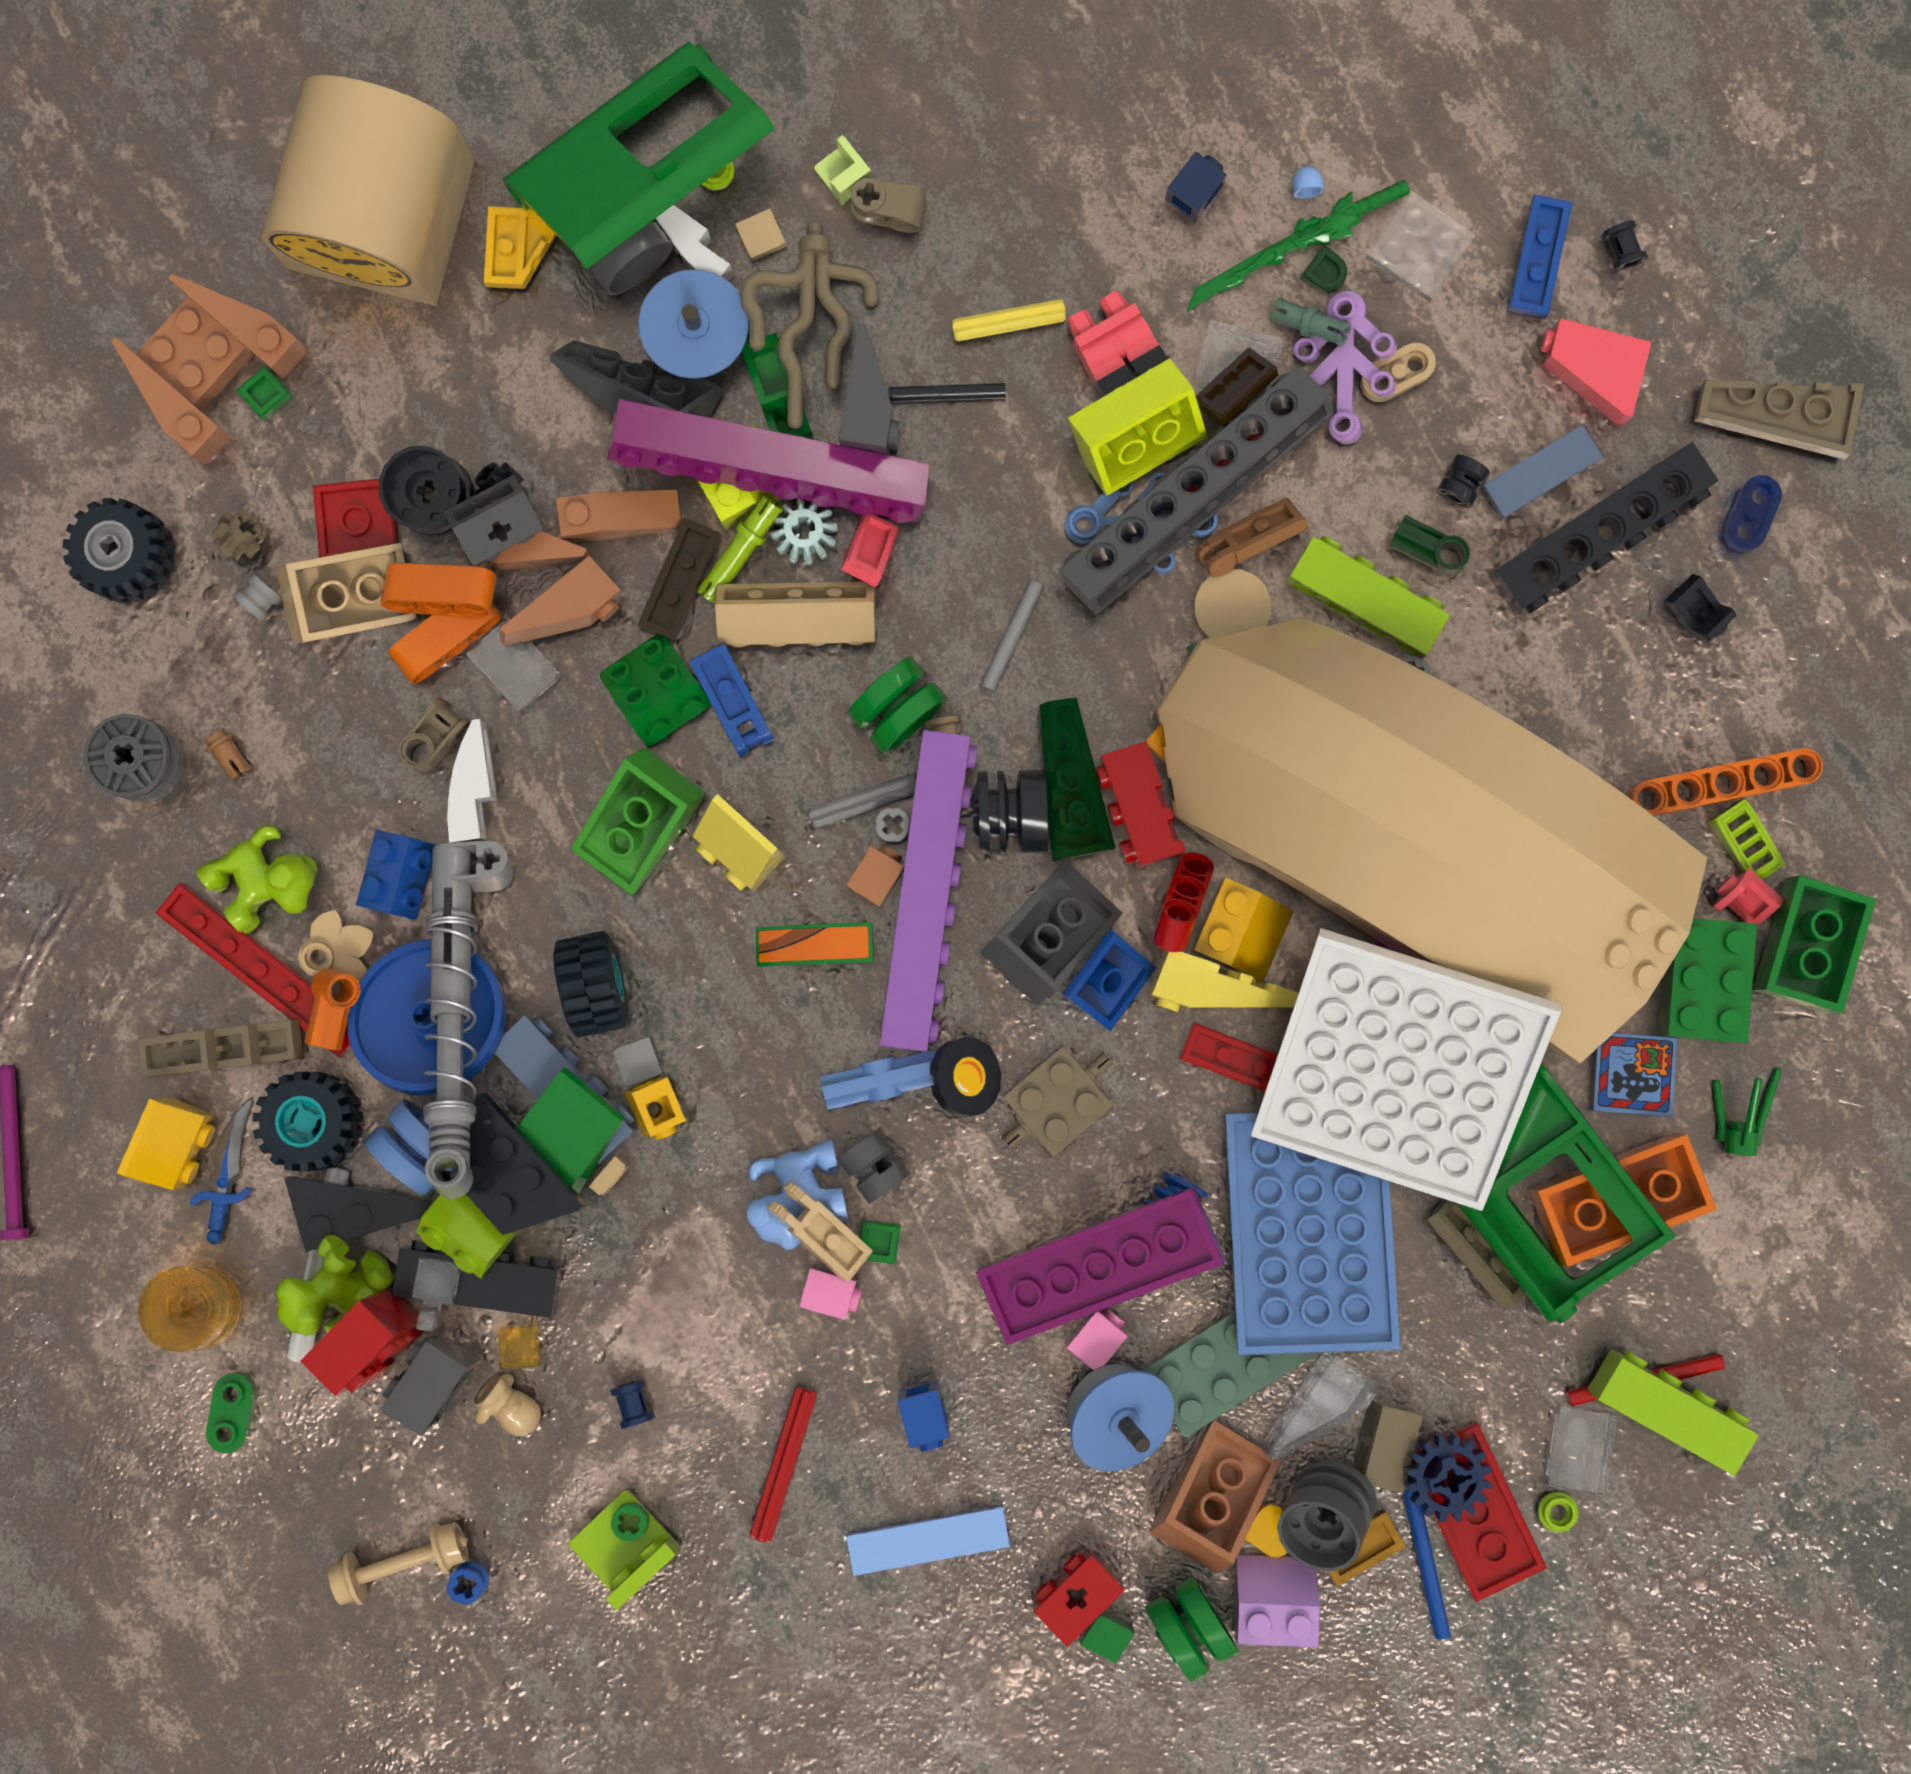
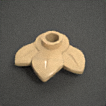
M336 909L327 911L313 921L310 939L299 950V964L311 976H315L325 968H333L354 976L360 982L368 971L360 957L371 946L374 932L361 925L342 926V920ZM315 950H322L326 954L324 963L320 964L314 961L313 952ZM340 980L335 982L336 984L341 985Z

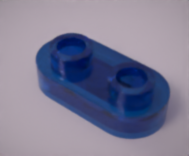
M1758 475L1742 485L1724 527L1725 541L1733 550L1749 552L1764 542L1782 499L1780 485L1772 477ZM1756 491L1762 494V504H1758L1753 500V492ZM1739 527L1747 529L1749 533L1748 539L1739 537Z

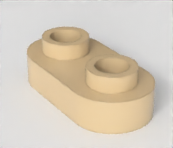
M1410 343L1396 350L1392 357L1388 359L1380 358L1372 362L1380 371L1390 373L1395 379L1396 390L1391 396L1386 398L1377 396L1371 389L1370 383L1363 376L1360 379L1361 390L1368 399L1374 402H1385L1425 382L1435 369L1436 358L1433 351L1425 344ZM1408 361H1417L1420 364V370H1410L1407 365ZM1384 378L1386 382V387L1383 389L1377 388V390H1386L1389 387L1390 380Z

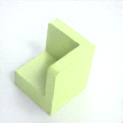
M841 135L836 139L837 149L816 164L814 169L815 173L839 203L843 205L851 199L853 185L859 179L871 177V169L847 139Z

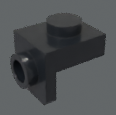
M1695 574L1687 578L1665 600L1688 634L1708 641L1721 635L1727 629L1728 624L1737 616L1733 608L1721 605L1703 578Z

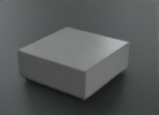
M651 1037L612 1050L625 1088L664 1074Z

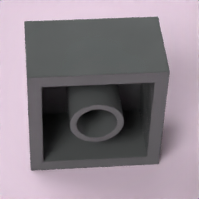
M443 1333L431 1339L426 1337L422 1343L418 1341L405 1359V1362L410 1365L408 1369L404 1370L400 1376L395 1375L384 1390L382 1396L387 1398L381 1410L419 1436L424 1435L438 1424L480 1361V1358Z

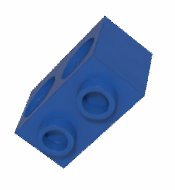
M938 1380L899 1390L897 1401L910 1448L919 1446L920 1451L924 1452L943 1446V1440L949 1438L950 1425Z

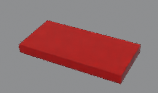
M1473 1421L1452 1432L1460 1436V1443L1467 1437L1475 1443L1474 1449L1480 1448L1485 1452L1486 1456L1480 1463H1487L1492 1467V1472L1484 1475V1478L1493 1484L1492 1488H1482L1481 1494L1487 1501L1485 1504L1478 1501L1473 1503L1476 1511L1475 1515H1471L1466 1510L1461 1511L1462 1519L1459 1522L1454 1520L1450 1513H1448L1445 1522H1440L1436 1518L1435 1512L1432 1515L1472 1599L1478 1602L1547 1569V1566L1478 1422ZM1450 1433L1443 1436L1446 1441ZM1422 1447L1416 1448L1415 1452L1420 1454L1423 1450ZM1452 1452L1456 1462H1469L1463 1454ZM1448 1470V1471H1447V1478H1445V1479H1443V1480H1441V1481H1442L1444 1484L1449 1483V1482H1448V1476H1450V1475H1452V1474H1454V1473H1453L1451 1470ZM1426 1492L1431 1499L1444 1502L1440 1492Z

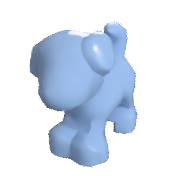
M832 1140L818 1143L804 1152H789L778 1158H760L750 1163L748 1169L750 1180L756 1181L765 1172L775 1173L781 1185V1193L779 1195H765L759 1200L750 1202L747 1207V1221L754 1227L760 1240L776 1243L785 1250L794 1249L801 1244L788 1231L789 1227L781 1223L767 1208L772 1201H775L786 1207L788 1212L796 1219L805 1209L788 1197L783 1190L788 1181L794 1183L812 1199L822 1203L842 1223L849 1221L842 1188L822 1189L813 1172L817 1167L827 1174L839 1171Z

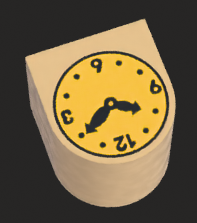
M332 75L308 77L303 80L261 239L288 270L437 306L475 157L457 125L446 115L422 101L390 88L358 79Z

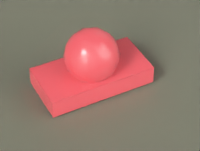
M874 514L861 515L850 545L845 550L844 561L840 570L876 588L882 578L899 527Z

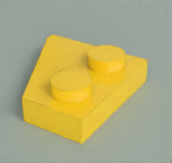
M488 206L484 284L486 287L525 289L554 240L556 234L531 208L525 211L523 208Z

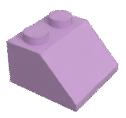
M1239 1553L1235 1560L1233 1635L1237 1644L1319 1647L1320 1601L1317 1570L1301 1564L1289 1555L1271 1557L1266 1554Z

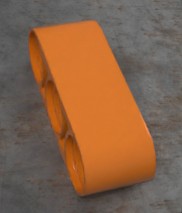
M392 563L387 566L380 603L384 608L399 613L485 617L491 613L497 575L491 570L476 566Z
M493 603L490 615L485 617L431 615L398 640L389 649L388 654L412 685L417 684L492 629L501 620L502 615Z

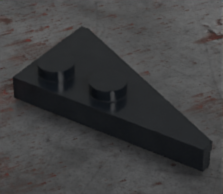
M287 1176L284 1178L305 1252L318 1249L321 1240L326 1235H335L345 1241L422 1218L423 1214L434 1202V1200H428L427 1198L392 1194L386 1191L345 1186L327 1181L321 1182L298 1178L297 1176Z

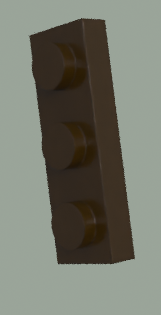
M683 519L637 624L640 628L673 642L676 641L697 593V588L703 579L720 540L721 534L689 519Z

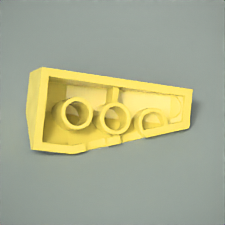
M1164 951L1150 992V996L1158 998L1157 1006L1174 1012H1179L1180 1006L1186 1008H1294L1298 996L1297 992L1267 982L1265 984L1257 982L1258 979L1253 978V976L1232 970L1225 971L1219 969L1220 965L1184 952Z

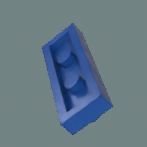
M1536 194L1532 197L1507 311L1544 319L1549 315L1573 202Z

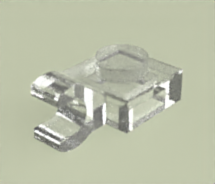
M425 1257L419 1258L412 1298L423 1300V1304L419 1312L416 1329L430 1332L437 1330L442 1304H454L460 1275V1268L455 1263Z

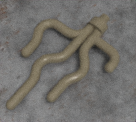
M818 223L809 224L807 226V235L800 238V260L795 270L791 272L755 271L745 278L740 289L741 306L750 323V347L753 350L759 351L765 346V318L756 300L755 292L760 286L791 288L799 285V314L781 332L777 345L779 359L788 377L787 423L792 429L800 428L803 423L802 366L794 353L793 343L813 322L815 291L818 300L832 315L836 324V330L829 339L826 349L825 382L826 386L832 390L839 388L841 384V352L850 338L851 321L847 310L831 291L830 278L855 281L861 284L863 287V301L866 306H875L879 299L877 281L872 273L859 266L830 262V239L823 235V226Z

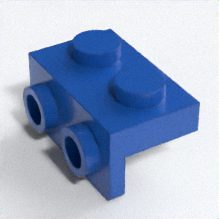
M376 829L356 905L412 920L417 919L432 865V848L435 847V844Z

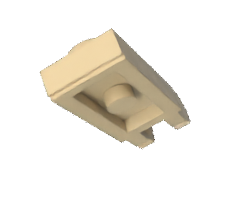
M788 1181L783 1190L788 1197L805 1209L796 1219L788 1212L786 1207L772 1201L767 1207L769 1212L781 1223L789 1227L788 1231L840 1279L849 1282L871 1255L872 1249L822 1203L812 1199L802 1189Z

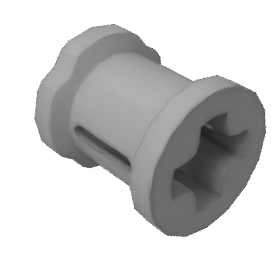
M886 808L876 817V832L879 838L886 844L899 845L909 837L910 819L906 812L900 808ZM887 818L893 821L898 818L902 819L903 821L900 823L901 834L896 835L894 832L886 835L884 831L887 827L884 821Z

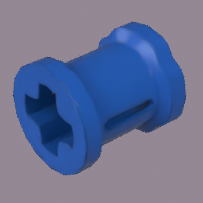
M469 1561L463 1563L451 1574L447 1584L450 1598L462 1605L474 1603L489 1585L490 1577L488 1570L479 1562ZM464 1578L467 1580L474 1579L476 1585L473 1588L470 1586L463 1587L461 1581Z

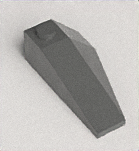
M575 340L552 353L550 361L613 416L619 399L710 418L723 394L724 387L705 378L688 379L656 370V363L643 359L642 363L620 360L621 356L616 351Z

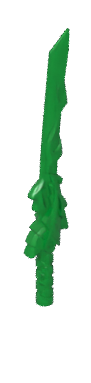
M1401 180L1391 185V187L1388 186L1380 192L1377 191L1356 202H1353V192L1351 191L1344 198H1340L1337 201L1336 205L1332 207L1330 215L1322 219L1321 217L1316 218V216H1313L1308 221H1304L1303 218H1300L1295 225L1293 234L1195 288L1187 311L1192 310L1224 290L1244 284L1245 277L1258 269L1284 262V255L1295 249L1304 252L1308 246L1329 245L1330 241L1352 237L1353 232L1350 228L1362 222L1360 216L1410 194L1406 180Z

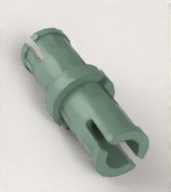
M1281 297L1277 298L1273 306L1286 311L1287 314L1271 309V322H1277L1300 330V335L1311 338L1314 335L1335 343L1340 347L1346 343L1348 338L1335 333L1334 330L1350 334V322L1322 314L1321 309L1310 306L1305 308Z

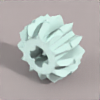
M797 499L798 509L795 511L787 503L782 506L787 518L781 516L776 518L774 524L782 529L771 532V536L775 541H782L777 547L780 555L791 550L789 556L791 563L795 564L799 560L800 555L804 554L806 565H812L811 554L814 552L822 560L827 558L822 545L835 547L836 540L828 534L837 532L838 526L836 523L827 522L832 517L830 509H825L818 513L820 506L811 502L809 509H805L804 500ZM808 524L810 530L815 528L814 531L809 532V538L805 540L801 539L798 533L801 530L800 525Z

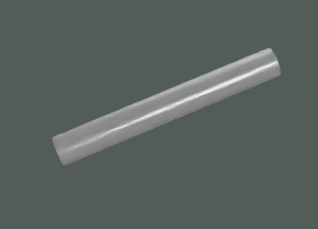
M1029 580L980 683L981 687L994 692L1044 587L1040 583Z

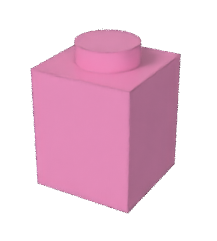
M812 1265L799 1307L846 1320L848 1311L855 1313L857 1311L862 1289L855 1287L858 1278L852 1277L849 1282H845L833 1271Z
M1106 1308L1103 1313L1101 1311L1092 1313L1087 1316L1065 1343L1066 1348L1091 1369L1096 1370L1103 1367L1128 1337L1127 1333L1121 1329L1125 1322L1109 1308Z

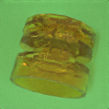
M177 1266L161 1271L147 1283L140 1295L138 1317L141 1329L149 1340L157 1346L168 1351H197L218 1346L231 1336L239 1322L242 1304L237 1287L222 1272L215 1268ZM192 1301L201 1302L197 1307L201 1312L200 1315H192L195 1310L194 1306L191 1305Z

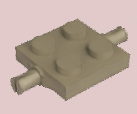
M1061 1045L1002 1095L1015 1111L1019 1122L1012 1130L1001 1137L1002 1140L1013 1150L1030 1135L1032 1138L1040 1141L1050 1154L1055 1157L1114 1107L1100 1090L1096 1079L1114 1064L1112 1060L1102 1051L1098 1057L1085 1066L1076 1061L1065 1047Z

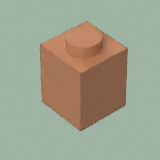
M883 844L879 850L870 846L846 884V887L881 909L904 872V866L899 863L902 856Z

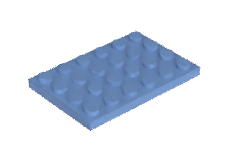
M1258 1113L1225 1114L1237 1355L1400 1350L1390 1181L1252 1137L1251 1133Z

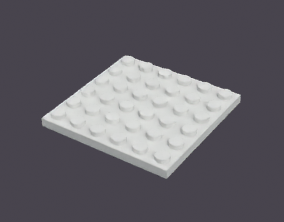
M1320 928L1251 1136L1483 1211L1561 1014L1562 1004Z

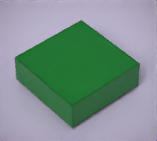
M266 365L236 389L238 394L264 422L293 398L292 394Z
M862 1219L859 1238L873 1251L866 1261L896 1265L901 1224Z

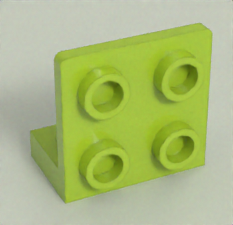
M628 1489L621 1492L569 1542V1546L610 1590L606 1600L616 1611L664 1567L681 1547L647 1509L649 1524L647 1530L639 1539L627 1542L620 1540L614 1534L611 1520L613 1514L621 1505L627 1502H635L643 1506ZM626 1512L621 1514L624 1518L621 1523L624 1530L629 1527L635 1531L640 1529L636 1525L640 1520L636 1513L632 1516L627 1515Z

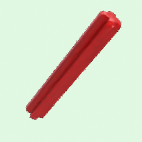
M796 1387L790 1401L749 1533L751 1538L759 1542H770L775 1532L817 1397L816 1392L809 1388Z

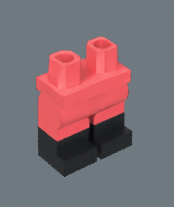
M1118 290L1099 301V306L1107 318L1099 324L1095 325L1087 309L1081 310L1068 318V325L1074 338L1072 348L1076 355L1079 356L1100 398L1170 358L1169 355L1166 356L1155 339L1147 322L1141 316L1137 305L1133 303L1129 306Z

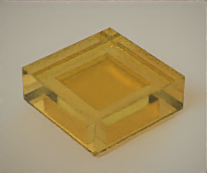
M539 1325L498 1329L500 1369L537 1367L542 1365Z

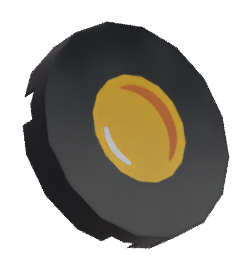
M963 1037L945 1042L936 1051L930 1064V1075H933L934 1085H931L933 1096L941 1108L950 1114L972 1117L986 1112L995 1103L1001 1088V1071L998 1059L990 1047L979 1039Z

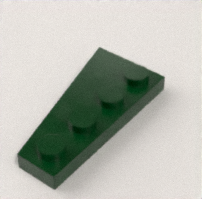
M1077 697L1052 700L1040 704L1052 862L1116 849Z

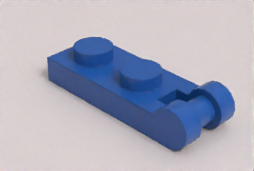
M724 642L689 660L739 757L750 753L749 748L761 742L766 745L774 740ZM751 719L755 728L741 735L737 725Z

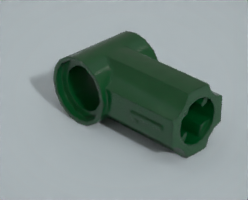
M1408 515L1404 516L1389 546L1431 567L1436 574L1445 578L1455 577L1460 574L1470 556V548L1461 537L1455 535L1448 536ZM1444 549L1455 550L1460 556V562L1455 565L1446 564L1441 559L1440 551Z

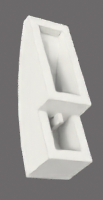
M481 719L471 721L454 763L448 796L447 821L449 843L487 841L482 802L497 800L487 723Z

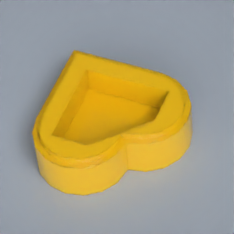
M1266 1503L1259 1508L1245 1540L1271 1557H1281L1287 1553L1280 1542L1277 1529L1283 1509L1275 1503Z

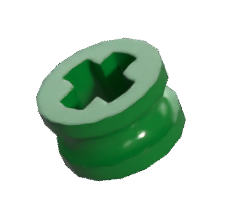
M627 1502L621 1505L613 1514L611 1520L612 1530L620 1540L627 1542L635 1541L647 1530L649 1515L641 1504ZM626 1512L627 1515L632 1516L636 1513L640 1518L636 1525L640 1529L635 1531L629 1527L624 1530L621 1526L624 1520L621 1514Z

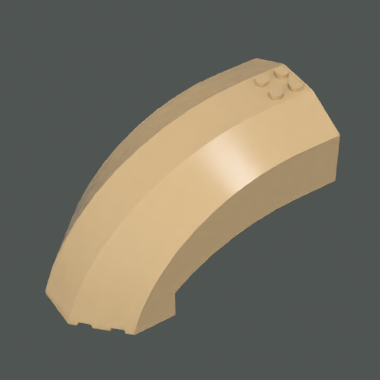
M1298 617L1285 620L1283 623L1270 626L1263 625L1238 631L1227 636L1199 640L1157 706L1159 723L1163 724L1166 742L1163 750L1167 776L1171 778L1174 800L1171 801L1174 817L1231 857L1260 867L1344 918L1395 952L1562 1004L1561 1014L1546 1049L1553 1053L1582 1063L1647 1003L1690 934L1708 859L1705 855L1621 791L1519 724L1438 678L1332 628Z

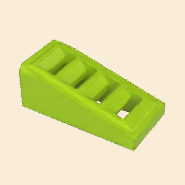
M1746 798L1736 801L1707 821L1709 827L1742 873L1750 868L1763 880L1786 864ZM1740 816L1743 823L1731 831L1728 824ZM1749 829L1752 836L1738 844L1735 838ZM1758 842L1761 848L1746 858L1743 851ZM1767 855L1770 861L1754 871L1751 864Z

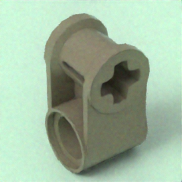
M864 177L859 179L851 189L850 209L853 217L861 223L888 227L905 233H915L920 230L927 192L922 187L910 183H895L872 177ZM866 196L873 197L870 205L863 204Z
M442 697L435 699L426 708L419 721L402 739L399 745V755L402 761L412 770L419 773L430 772L436 768L450 749L464 737L471 723L468 718L462 719L445 705L446 700ZM439 719H444L451 727H447ZM418 744H427L429 748L427 758L421 762H413L411 759L412 749Z

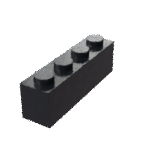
M412 1240L411 1246L407 1245L399 1248L392 1296L551 1318L557 1313L563 1267L553 1266L554 1259L541 1256H530L529 1262L514 1260V1253L503 1251L480 1279L475 1274L466 1273L458 1268L454 1260L443 1251L430 1248L423 1240Z

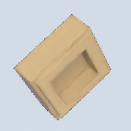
M770 208L735 224L751 262L787 247Z
M620 1154L614 1156L589 1187L599 1196L607 1194L630 1167V1163Z

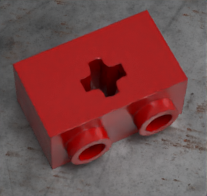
M1090 1548L1083 1555L1079 1551L1072 1555L1062 1567L1065 1573L1054 1583L1051 1579L1046 1581L1033 1595L1036 1599L1033 1603L1034 1613L1067 1647L1125 1591L1123 1582ZM1072 1587L1078 1591L1083 1587L1084 1599L1079 1601L1077 1598H1073L1068 1601V1589Z

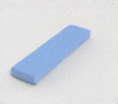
M1003 1505L846 1535L853 1576L1010 1547Z

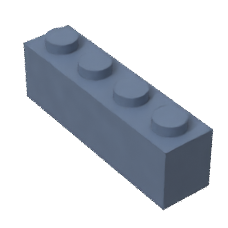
M524 1015L502 1036L495 1054L537 1099L544 1093L560 1070L565 1067L626 1118L598 1164L603 1163L637 1131V1128L632 1124L636 1118L621 1102L615 1106L605 1094L609 1089L594 1073L588 1077L579 1068L578 1065L582 1060L568 1045L565 1044L561 1048L551 1038L555 1031L542 1017L538 1016L534 1019L530 1015Z

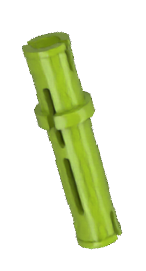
M763 494L761 500L746 521H740L737 525V534L702 584L697 588L700 594L706 593L703 596L705 599L715 603L717 584H731L757 545L762 546L766 541L764 535L778 515L784 510L781 504L776 506V500Z

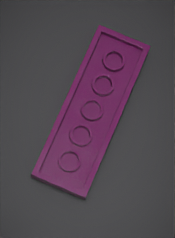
M1193 1186L982 1267L976 1271V1274L1006 1345L1221 1266L1226 1262V1259L1197 1191Z

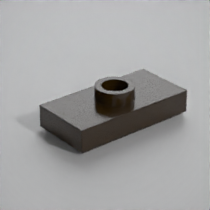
M1248 347L1196 396L1199 409L1221 426H1224L1278 376L1277 367Z

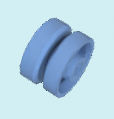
M401 1099L388 1114L394 1129L386 1126H377L364 1143L372 1156L395 1178L414 1192L429 1199L436 1193V1190L425 1174L426 1162L431 1152L429 1151V1143L431 1142L429 1141V1133L431 1131H429V1125L424 1121L423 1109L406 1099ZM453 1166L446 1168L445 1171H452ZM441 1174L440 1180L444 1181L443 1175Z

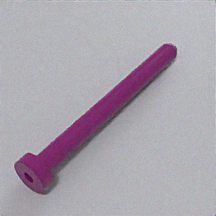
M1 1065L0 1111L6 1230H0V1239L30 1238L29 1228H23L15 1069L13 1065Z

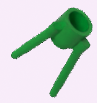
M1780 1068L1773 1070L1756 1124L1755 1119L1762 1079L1758 1077L1754 1080L1746 1122L1732 1121L1731 1128H1727L1721 1083L1719 1080L1713 1081L1718 1122L1717 1141L1725 1142L1724 1152L1743 1156H1757V1147L1761 1146L1762 1132L1781 1075Z

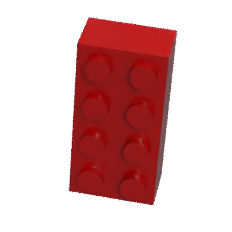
M393 1287L359 1300L300 1360L334 1396L346 1390L352 1394L359 1387L362 1388L376 1378L379 1379L396 1362L392 1357L396 1353L400 1354L404 1349L410 1348L424 1333L419 1327L427 1319L406 1298L392 1296Z

